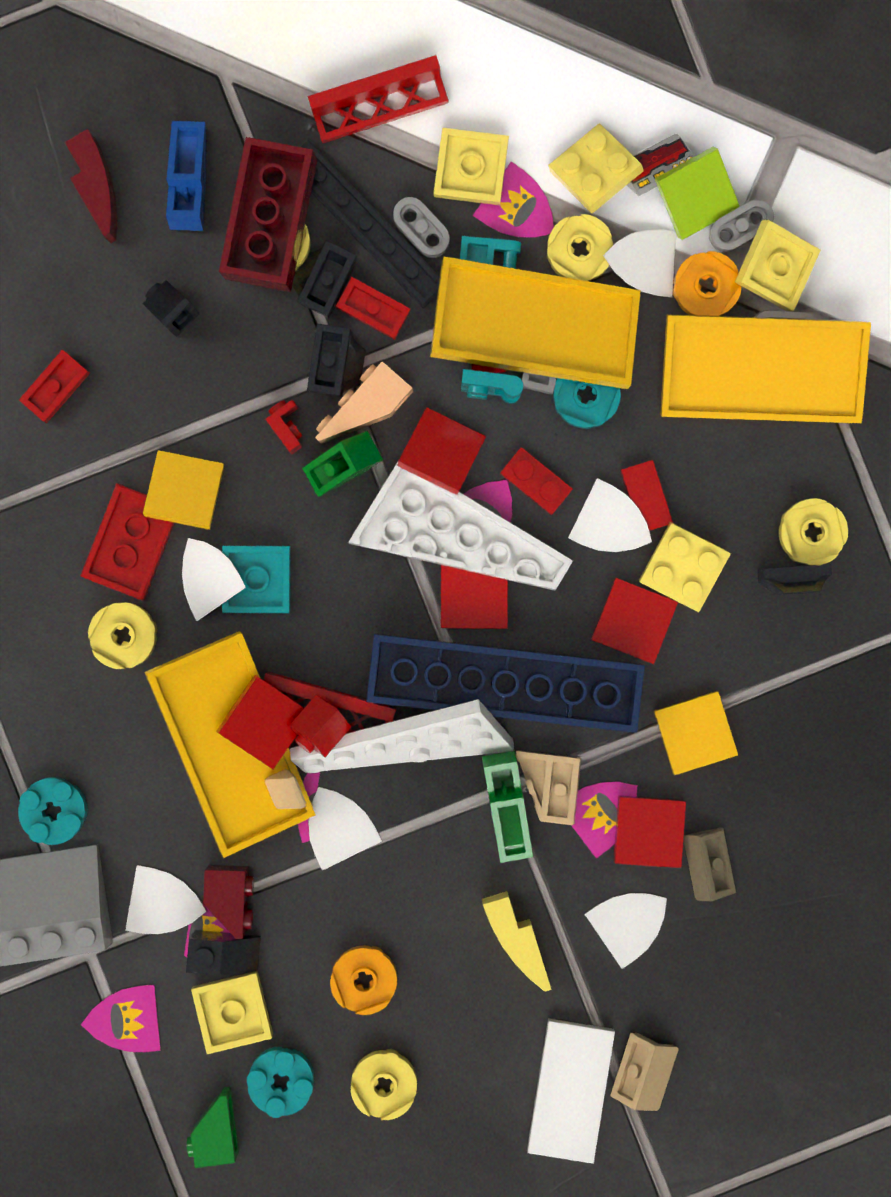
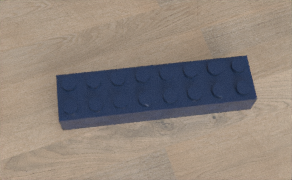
M374 634L366 702L440 710L479 699L493 717L637 733L645 665Z

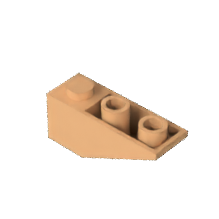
M381 362L377 367L372 364L361 376L360 380L363 384L356 392L350 389L339 401L338 405L341 409L332 418L330 415H327L316 428L319 434L315 438L323 444L392 417L413 393V388L385 363Z

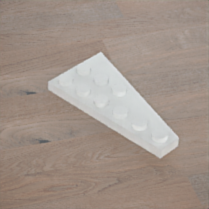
M397 464L348 542L352 545L554 591L573 560L459 492L458 495H455L398 467Z
M478 699L347 733L326 757L315 750L308 753L300 746L290 748L291 761L305 773H319L329 770L406 762H424L427 760L502 753L515 750L513 738Z

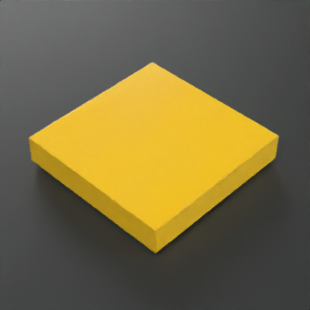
M158 450L143 515L145 517L210 530L224 463Z
M718 691L653 711L674 775L738 756Z

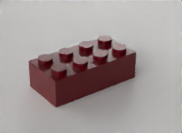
M250 137L245 138L219 272L225 280L291 292L317 165V158L313 149Z

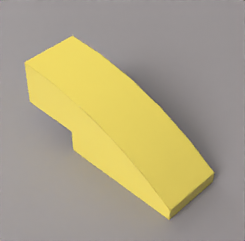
M507 891L483 898V907L490 925L512 961L543 991L551 990L530 919L517 923Z

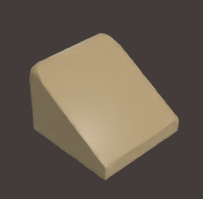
M282 770L265 779V784L276 808L302 809L306 807V801L297 779L289 770Z

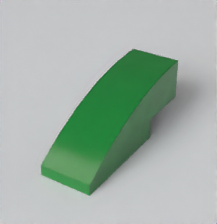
M515 751L482 756L500 863L532 858L533 852Z

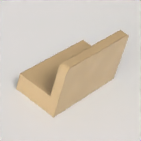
M630 1033L610 1096L634 1110H659L678 1053V1047L670 1044H658L639 1033Z

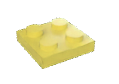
M600 123L548 165L550 172L591 214L643 172L642 164Z
M442 128L434 197L500 205L509 136Z
M762 220L735 283L785 311H794L821 250L774 222Z
M670 522L639 582L699 612L731 553Z
M258 970L192 987L191 992L207 1054L272 1039L273 1031Z

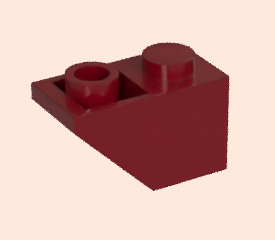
M209 865L204 872L203 904L236 939H243L247 929H252L253 909H247L248 896H253L254 876H249V866Z

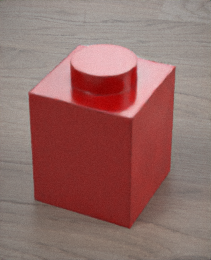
M317 695L314 696L289 725L298 737L295 741L301 748L308 753L315 750L324 757L330 753L352 727L337 708Z

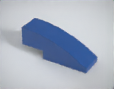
M172 121L167 169L169 187L166 218L170 230L203 231L206 188L205 122Z

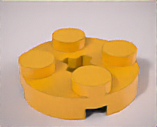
M715 251L694 254L688 257L681 264L674 277L673 296L680 308L688 315H725L736 304L741 294V285L735 283L739 273L737 266L729 257ZM710 277L714 280L712 286L716 290L714 293L708 291L705 294L701 292L702 286L698 283L700 279L706 281Z
M366 945L353 947L345 951L334 964L330 979L332 994L339 1005L354 1011L355 1014L371 1015L377 1013L388 1005L395 993L398 981L397 970L391 958L379 947ZM360 972L372 975L373 979L369 982V988L364 989L362 984L356 985L355 980L359 978Z

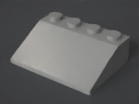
M98 844L0 859V967L105 951L113 943Z

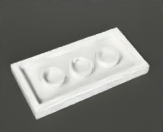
M548 1018L527 1153L594 1164L614 1041V1029Z

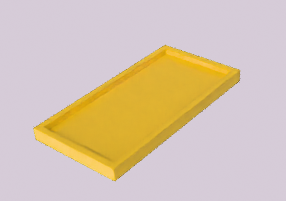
M444 256L441 264L430 357L629 389L632 382L641 290Z
M667 314L660 415L662 417L862 423L871 322Z
M240 631L144 672L223 858L316 815L296 765L291 761L289 748L273 770L216 732L254 675L260 678L243 634ZM282 770H289L297 779L306 801V807L302 809L276 808L265 784V779Z

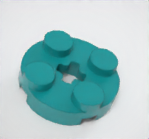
M561 378L557 379L553 391L556 412L565 422L581 429L596 428L608 421L615 414L621 398L620 388ZM586 386L592 387V394L596 396L595 401L589 400L587 404L581 402V397L577 395L578 389L584 390Z
M48 777L35 782L21 795L19 800L18 816L20 824L30 839L36 843L57 845L70 840L80 831L88 814L87 801L81 789L60 777ZM48 802H53L54 806L61 807V812L57 814V820H52L51 816H46L45 809L48 808Z
M282 1047L269 1048L262 1052L253 1062L247 1077L248 1093L253 1103L270 1117L279 1118L294 1114L307 1104L313 1092V1067L308 1058L300 1051ZM275 1074H279L281 1077L285 1075L289 1077L286 1083L287 1088H276L273 1085Z

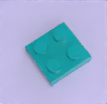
M222 546V553L230 559L246 587L222 604V613H290L291 546Z

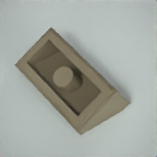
M716 828L684 835L683 840L696 900L714 901L735 894L736 889L724 829Z

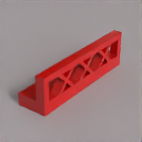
M436 55L308 96L322 144L449 103ZM435 81L439 97L425 100L416 95L421 84ZM413 87L411 92L406 90L408 88ZM398 92L408 97L404 107L393 110L385 106L384 104L389 94ZM382 97L381 100H380V102H377V101L374 100V99H377V98ZM412 100L418 102L417 104L410 106ZM366 102L376 107L372 118L363 121L353 116V113L358 104ZM350 107L348 113L342 110ZM381 110L386 112V114L378 116ZM334 112L345 118L339 129L326 133L321 116ZM349 120L355 123L347 126Z
M272 672L265 673L264 677L265 682L278 691L285 692L296 703L305 699L312 700L317 695L335 708L349 710L355 719L354 722L350 723L352 727L358 724L361 730L365 729L362 721L369 717L385 720V724L393 722L397 707L366 702L367 699ZM293 695L299 696L301 698L295 700ZM357 713L363 714L364 716L359 718ZM349 729L347 733L355 732L356 730Z

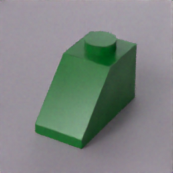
M365 431L339 442L302 469L316 495L320 497L365 473L383 461V458L368 431Z
M231 1086L222 1089L195 1124L191 1136L187 1137V1153L189 1157H194L195 1168L236 1162L239 1147Z

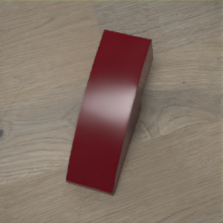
M86 129L65 142L81 170L80 173L70 179L103 236L112 243L116 241L117 208L113 182L105 157L95 137L89 129Z

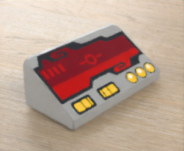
M674 134L634 155L642 164L643 172L627 186L640 196L657 187L655 178L694 156L678 134Z

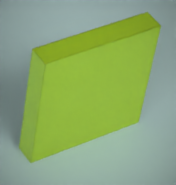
M714 146L654 179L676 234L681 240L711 225L721 217L740 207L719 150Z

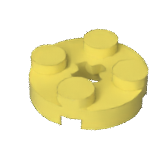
M588 214L569 216L559 221L552 229L547 242V259L552 269L560 277L590 282L600 277L609 267V263L603 255L613 246L610 230L600 219ZM583 240L587 243L586 250L589 254L587 256L581 254L577 257L573 254L575 249L571 245L573 242L580 244Z
M813 498L800 501L792 505L781 517L779 540L783 550L795 562L809 566L826 564L834 560L839 555L838 553L842 550L843 545L846 544L848 525L845 516L837 507L835 508L825 500ZM809 523H813L815 528L820 527L822 530V534L817 535L816 542H812L810 537L805 536Z
M128 602L113 603L100 609L91 620L88 638L93 649L92 652L101 663L114 669L133 668L146 661L152 654L157 641V625L152 620L150 614L142 607ZM124 627H127L131 640L130 642L124 641L120 645L117 643L118 636L114 632L116 629L123 630Z
M394 1049L371 1052L358 1062L352 1073L351 1096L355 1105L363 1114L369 1117L372 1115L381 1118V1120H392L403 1115L411 1107L417 1091V1075L407 1058L400 1055ZM378 1078L391 1079L390 1092L386 1093L383 1089L377 1090L375 1088L379 1082Z

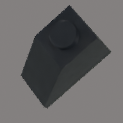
M167 280L162 284L156 283L145 295L147 299L142 303L176 337L199 315V312Z
M194 930L188 942L186 973L227 975L256 971L259 964L261 936L245 935L243 939H236L231 933Z

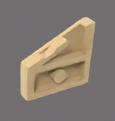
M517 750L516 758L524 773L525 782L534 800V807L541 822L574 825L581 758Z

